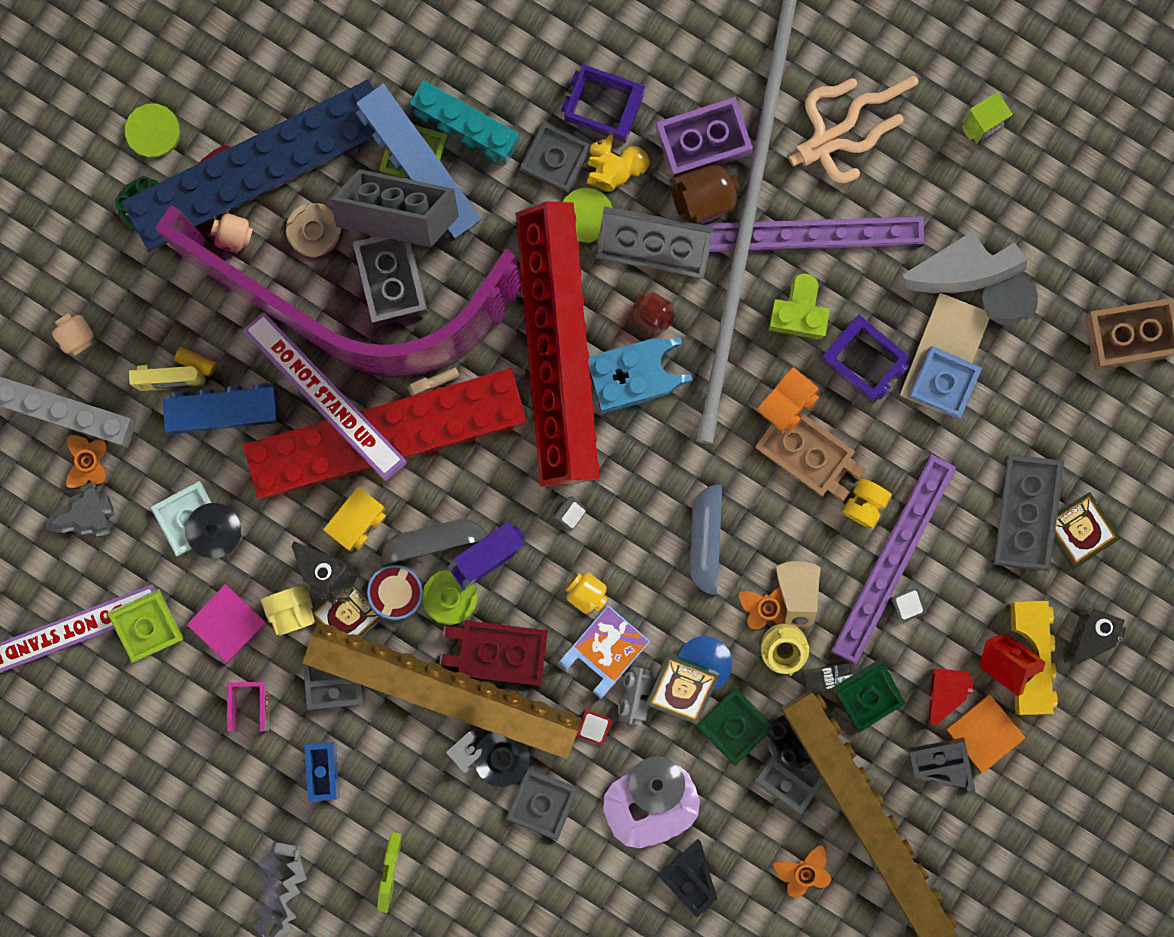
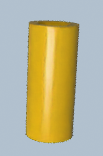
M180 346L174 358L175 362L186 367H195L208 377L213 374L216 367L215 361Z

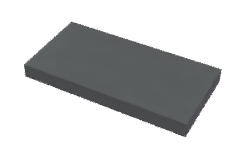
M604 206L596 258L704 279L714 227Z
M1008 454L994 565L1050 572L1064 461Z

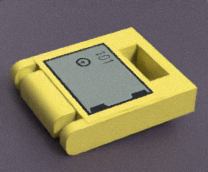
M148 365L137 366V370L129 371L130 385L139 391L202 387L206 382L204 374L192 366L148 369Z

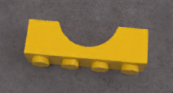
M1049 601L1010 603L1011 630L1024 636L1031 644L1034 654L1046 662L1043 672L1027 678L1024 693L1020 696L1014 694L1015 715L1054 714L1053 708H1057L1058 699L1057 692L1052 691V680H1056V665L1051 663V652L1055 651L1054 635H1050V624L1054 622L1053 607H1049Z

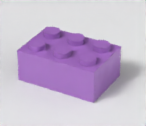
M736 97L656 122V132L671 177L707 165L716 164L721 166L749 157L752 154L753 147Z

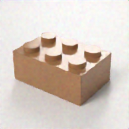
M1173 298L1091 311L1084 316L1094 370L1174 357Z

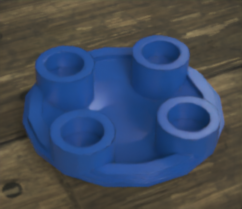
M700 636L691 639L682 647L678 655L681 658L719 672V678L713 690L720 688L728 680L732 672V657L729 649L721 641L713 637Z

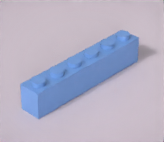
M384 84L356 103L359 109L355 112L364 126L368 123L375 131L372 137L380 148L386 146L391 153L388 159L397 171L402 168L408 177L406 179L454 189L459 217L443 234L446 238L451 236L453 240H456L482 220Z

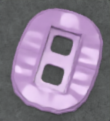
M679 766L685 778V791L682 799L674 808L662 813L649 812L646 818L635 821L632 818L629 810V805L635 802L629 790L631 773L612 783L604 796L603 811L614 837L625 846L643 848L667 841L690 828L699 815L700 799L689 773ZM659 779L652 782L654 790H660L663 787V783Z

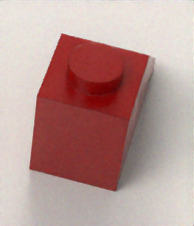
M932 669L927 724L937 725L967 700V694H972L973 678H969L968 671Z

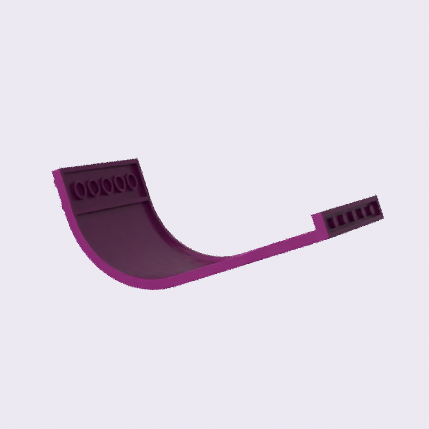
M170 205L155 228L182 258L340 362L361 372L380 377L410 378L423 376L444 369L459 361L484 339L494 323L499 325L507 313L505 311L506 305L509 301L514 303L522 291L516 256L505 249L469 304L455 319L443 328L421 339L393 345L362 343L338 335L204 248L208 241L185 215L174 206Z

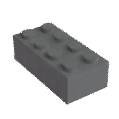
M361 169L330 199L336 227L418 244L424 247H432L459 217L453 188Z

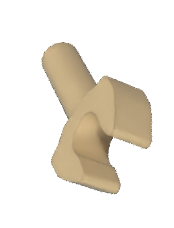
M454 367L431 378L418 380L411 384L408 390L411 396L425 393L459 378V373Z

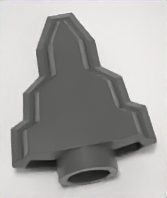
M94 481L80 487L79 493L69 498L67 506L55 511L45 523L50 532L67 533L75 530L81 535L93 533L96 537L111 534L108 517L114 516L115 513L109 496L107 494L101 496Z

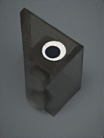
M293 541L292 550L303 581L312 587L311 593L333 605L336 601L345 604L359 573L339 559Z
M1094 608L1082 609L1063 662L1080 664L1116 647V644L1121 643L1124 638L1126 627H1123L1125 620Z

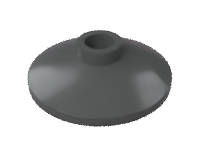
M653 756L642 760L635 766L630 775L629 790L633 800L639 807L649 812L662 813L674 808L682 799L685 791V778L675 762L665 757ZM656 779L661 780L663 783V787L660 790L652 788V782Z

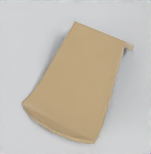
M790 561L776 566L779 586L787 609L785 624L794 625L800 630L807 629L814 624L817 614L821 569L818 565L806 561ZM797 617L808 619L803 624H794L792 622Z

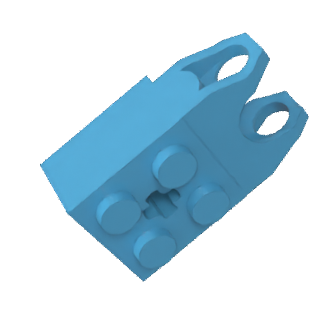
M653 338L589 356V371L601 414L669 395L679 386L692 382L691 374L671 375L664 371L661 366V359L666 353L682 346L681 338L670 340ZM622 372L623 375L627 374L628 378L625 379L624 384H620L618 380H613V377H616V373Z

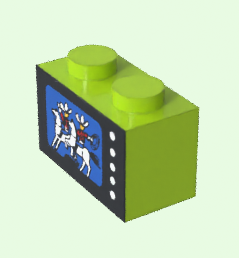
M996 92L969 109L962 121L964 124L962 129L970 140L974 139L976 144H979L1003 129L1013 114L999 92Z

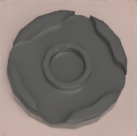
M1016 275L1008 280L985 287L982 295V305L991 320L1000 324L1014 325L1018 324L1020 320L1029 319L1034 314L1038 305V293L1035 285L1029 279Z

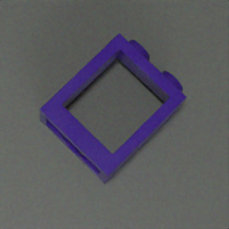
M583 64L581 71L576 70L570 86L574 87L571 97L566 96L561 108V111L565 112L564 121L607 137L612 135L613 139L626 143L642 102L645 86ZM587 79L630 94L618 129L574 114Z
M859 314L821 358V361L870 402L875 397L881 400L891 388L887 383L892 377L895 376L899 379L909 367L905 363L909 356ZM861 329L898 359L874 389L837 359L838 355Z
M508 521L454 558L448 570L464 591L517 555L525 545L522 541L524 536L516 525L512 527Z

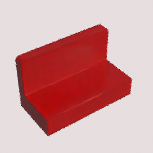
M1005 632L986 640L980 668L1016 696H1020L1024 693L1027 678L1043 672L1046 662Z

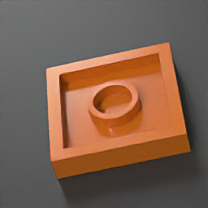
M990 694L945 729L953 739L964 737L968 758L980 773H984L1025 739V736Z

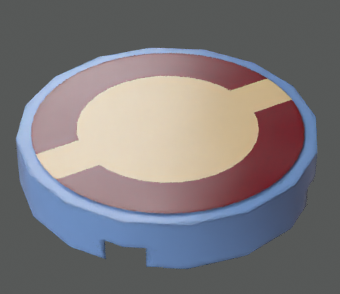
M392 565L383 567L375 572L368 583L366 595L369 605L376 615L384 620L400 621L415 613L421 604L423 591L421 582L414 572L403 566Z

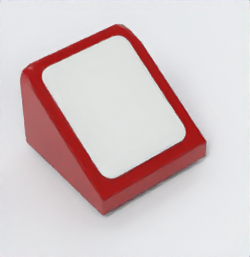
M585 710L576 736L603 746L612 719Z

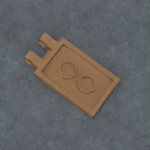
M802 412L799 415L801 421L792 431L787 429L782 433L772 424L755 446V449L821 497L828 491L843 503L850 491L838 484V482L846 472L857 480H860L866 472L863 466L851 459L856 451Z

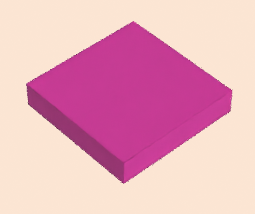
M225 584L187 626L226 663H229L267 622Z

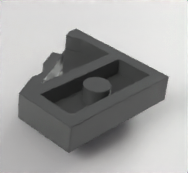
M771 758L754 782L795 813L801 815L824 780L816 767L807 765L802 769H789L780 765L774 758Z

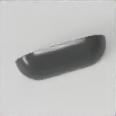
M458 519L395 535L385 544L381 554V566L473 545L488 536L482 526L468 519Z

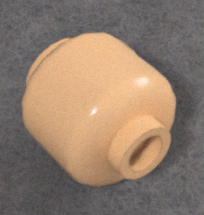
M226 213L222 215L220 221L214 219L210 235L215 236L214 244L216 247L238 253L242 248L247 249L253 228L249 227L247 219Z
M68 313L55 321L58 327L53 330L52 336L64 353H73L75 356L93 344L91 339H93L94 333L81 315L71 317Z

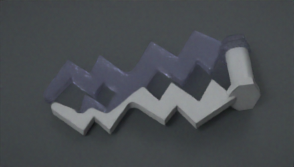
M274 841L271 852L257 863L269 875L257 884L269 897L268 903L256 909L264 918L253 924L262 937H270L264 925L276 919L271 912L276 908L284 916L274 922L281 927L274 937H281L293 929L288 922L295 919L296 916L286 903L300 893L295 884L307 880L300 858L302 852L301 845L294 846ZM276 854L295 857L294 861L287 864L295 875L282 882L288 892L279 895L272 887L274 883L284 877L275 868V866L282 864L275 856Z

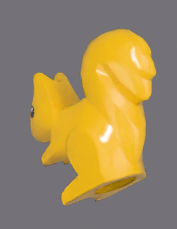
M609 135L604 140L593 143L589 148L590 153L594 157L589 158L588 165L596 168V171L589 173L586 183L606 192L613 191L615 187L626 183L631 175L639 176L641 173H645L650 164L646 151L637 146H630L624 149L620 157L611 153L612 135Z

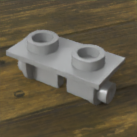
M629 666L623 681L625 687L623 699L618 705V721L642 726L643 720L646 721L648 705L645 704V700H640L641 694L648 695L654 680L652 670Z

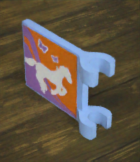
M608 605L559 661V664L568 670L577 658L584 662L602 678L600 684L593 691L597 697L602 699L650 641Z

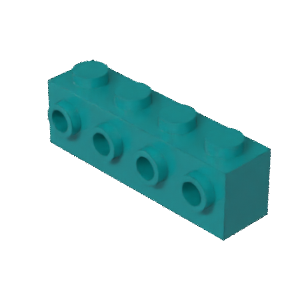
M424 80L410 102L411 110L416 118L426 123L428 120L437 125L436 128L446 135L451 136V134H454L461 138L460 141L469 148H479L485 152L484 155L494 162L502 161L507 164L520 142L519 133Z

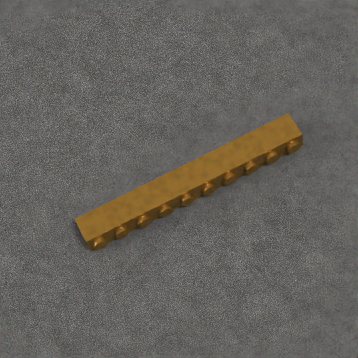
M317 624L311 635L303 660V664L565 759H568L582 719L570 711H560L549 707L545 702L524 698L517 692L499 689L492 683L477 681L465 673L452 672L444 669L437 663L419 660L412 654L394 651L387 645L369 642L357 634H347L328 624Z
M807 691L781 707L782 712L917 937H958L954 929L958 926L950 911L947 913L943 911L940 906L944 902L935 887L930 889L925 881L929 878L926 870L921 863L916 865L911 855L914 854L911 845L906 839L901 841L896 832L900 830V827L892 815L886 816L882 809L886 805L877 790L875 792L871 791L867 784L871 781L863 766L860 768L856 766L853 758L857 757L848 742L843 744L838 734L842 733L834 718L829 720L823 710L827 709V706L819 693L814 696L811 691Z

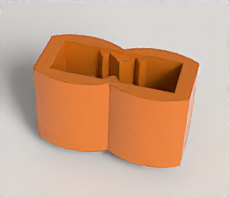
M793 367L761 403L757 411L782 433L787 429L792 431L801 421L800 413L805 408L810 410L820 397L817 396L819 388Z

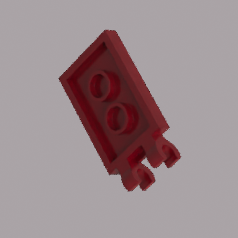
M469 620L464 621V628L444 626V638L458 639L456 656L440 654L439 665L459 667L458 672L465 673L472 678L541 686L548 630Z

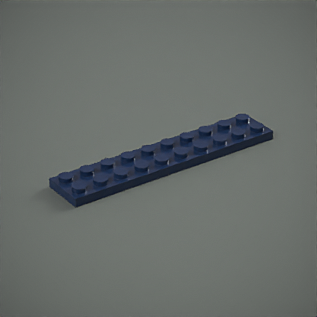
M367 79L122 201L147 251L150 252L168 243L155 228L170 205L180 210L193 226L198 228L374 140L372 134L375 133L369 123L364 126L355 113L359 110L356 103L374 91L369 80Z

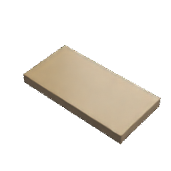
M940 293L899 396L929 407L908 397L930 346L972 363L990 319L987 316V312Z

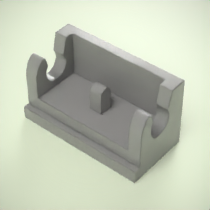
M469 731L446 752L464 774L472 769L471 765L482 753V749H478L475 754H471L475 748L473 746L468 748L478 737L473 731Z

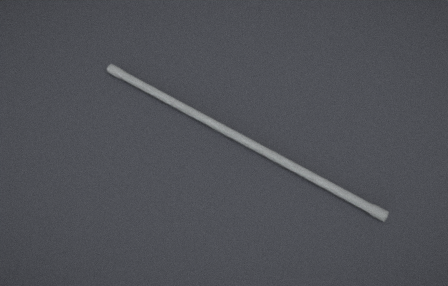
M783 0L705 406L696 441L705 444H713L719 401L797 0Z

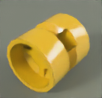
M860 478L853 491L855 497L848 500L842 513L853 521L867 528L874 529L881 517L879 510L885 509L892 494L881 486Z

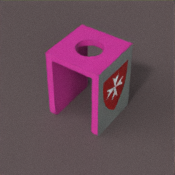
M227 682V732L237 731V687L260 686V732L269 731V682Z

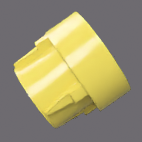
M306 584L260 599L269 623H272L276 635L281 636L310 626L315 622L311 610L313 606Z
M778 624L768 629L761 640V654L765 664L771 670L791 676L806 663L809 656V645L806 636L798 627L791 624ZM781 643L791 644L793 646L792 651L787 655L779 654L777 648Z

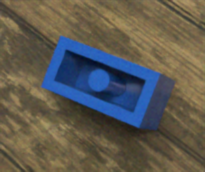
M336 742L305 744L308 802L339 799Z

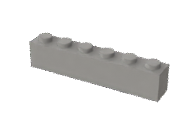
M0 377L1 408L128 448L137 423L133 419Z

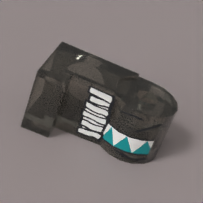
M853 663L801 670L805 693L811 691L813 694L833 690L832 687L855 674Z

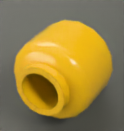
M589 572L577 573L565 588L568 592L567 600L585 614L590 613L593 609L598 612L608 599L604 596L607 590L606 585Z

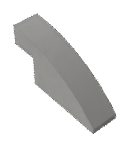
M972 231L902 275L903 286L908 290L928 293L973 291L995 285L1025 271L1027 259L1015 242L991 257Z

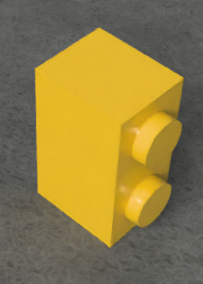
M358 486L323 530L352 552L355 548L360 550L369 539L366 536L368 531L372 527L378 528L386 518V515L383 514L386 508Z

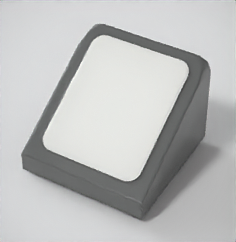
M569 496L556 513L555 520L572 531L587 509L573 496Z
M918 586L890 597L900 623L927 613Z

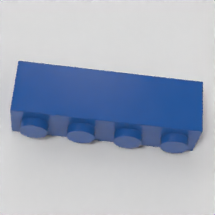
M268 383L252 385L253 389L242 390L241 386L226 387L225 392L214 393V389L198 390L197 395L187 396L186 392L170 393V398L162 399L165 432L168 434H180L280 423L277 390L274 387H269Z

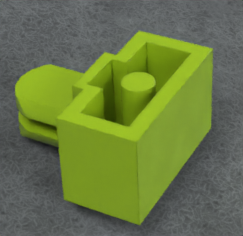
M810 274L798 275L792 282L789 300L775 299L768 331L823 341L826 335L830 309L816 306L818 282L814 276Z

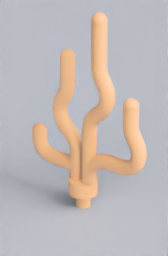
M910 76L880 93L859 95L852 101L846 119L825 131L824 121L816 108V102L823 97L835 98L856 88L857 81L851 78L836 86H822L814 89L809 93L805 101L807 115L815 128L814 135L808 141L795 147L796 153L788 157L791 165L794 167L802 162L804 166H807L820 159L828 175L834 181L848 183L857 179L860 176L858 169L853 168L847 172H840L829 153L835 150H845L852 153L868 151L876 144L882 134L902 124L904 121L903 116L897 114L879 123L870 130L867 137L861 142L835 138L854 127L861 107L866 104H881L915 87L918 84V78Z

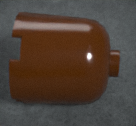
M707 165L670 179V183L675 184V189L670 190L673 203L678 215L684 214L688 220L687 222L702 225L726 215L736 206V191H739L738 181L734 175L730 176L728 171L720 165Z

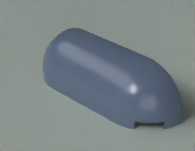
M722 484L712 485L701 491L696 497L692 508L690 575L696 586L710 595L717 594Z

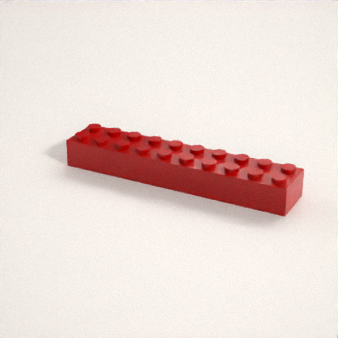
M545 201L515 213L540 487L569 486L599 479V462L596 448L597 436L594 427V407L591 394L592 381L589 372V352L586 340L587 327L584 318V297L581 286L582 272L579 264V242L577 240L574 202Z
M512 368L359 411L405 460L528 425ZM328 421L243 444L256 495L260 500H266L373 469Z

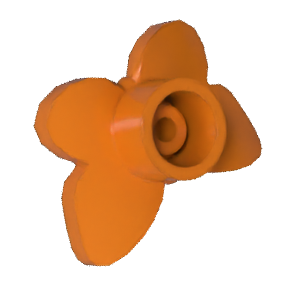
M69 435L67 443L70 452L74 456L75 465L67 476L66 486L70 489L79 488L86 485L89 480L91 482L94 481L97 485L103 484L107 475L104 467L100 464V460L107 452L106 443L100 439L89 443L84 437Z
M780 587L769 596L764 595V597L750 591L739 592L738 596L743 609L750 612L747 624L751 629H760L768 621H773L776 624H785L787 609Z
M822 845L816 846L806 856L805 860L799 861V863L792 861H777L773 863V867L783 881L788 882L787 892L793 898L804 895L807 888L812 885L817 888H824L831 882L830 874L824 870L827 859Z

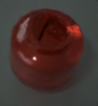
M651 292L646 296L641 295L633 306V309L636 310L635 321L652 333L665 332L676 316L673 312V304L656 292Z

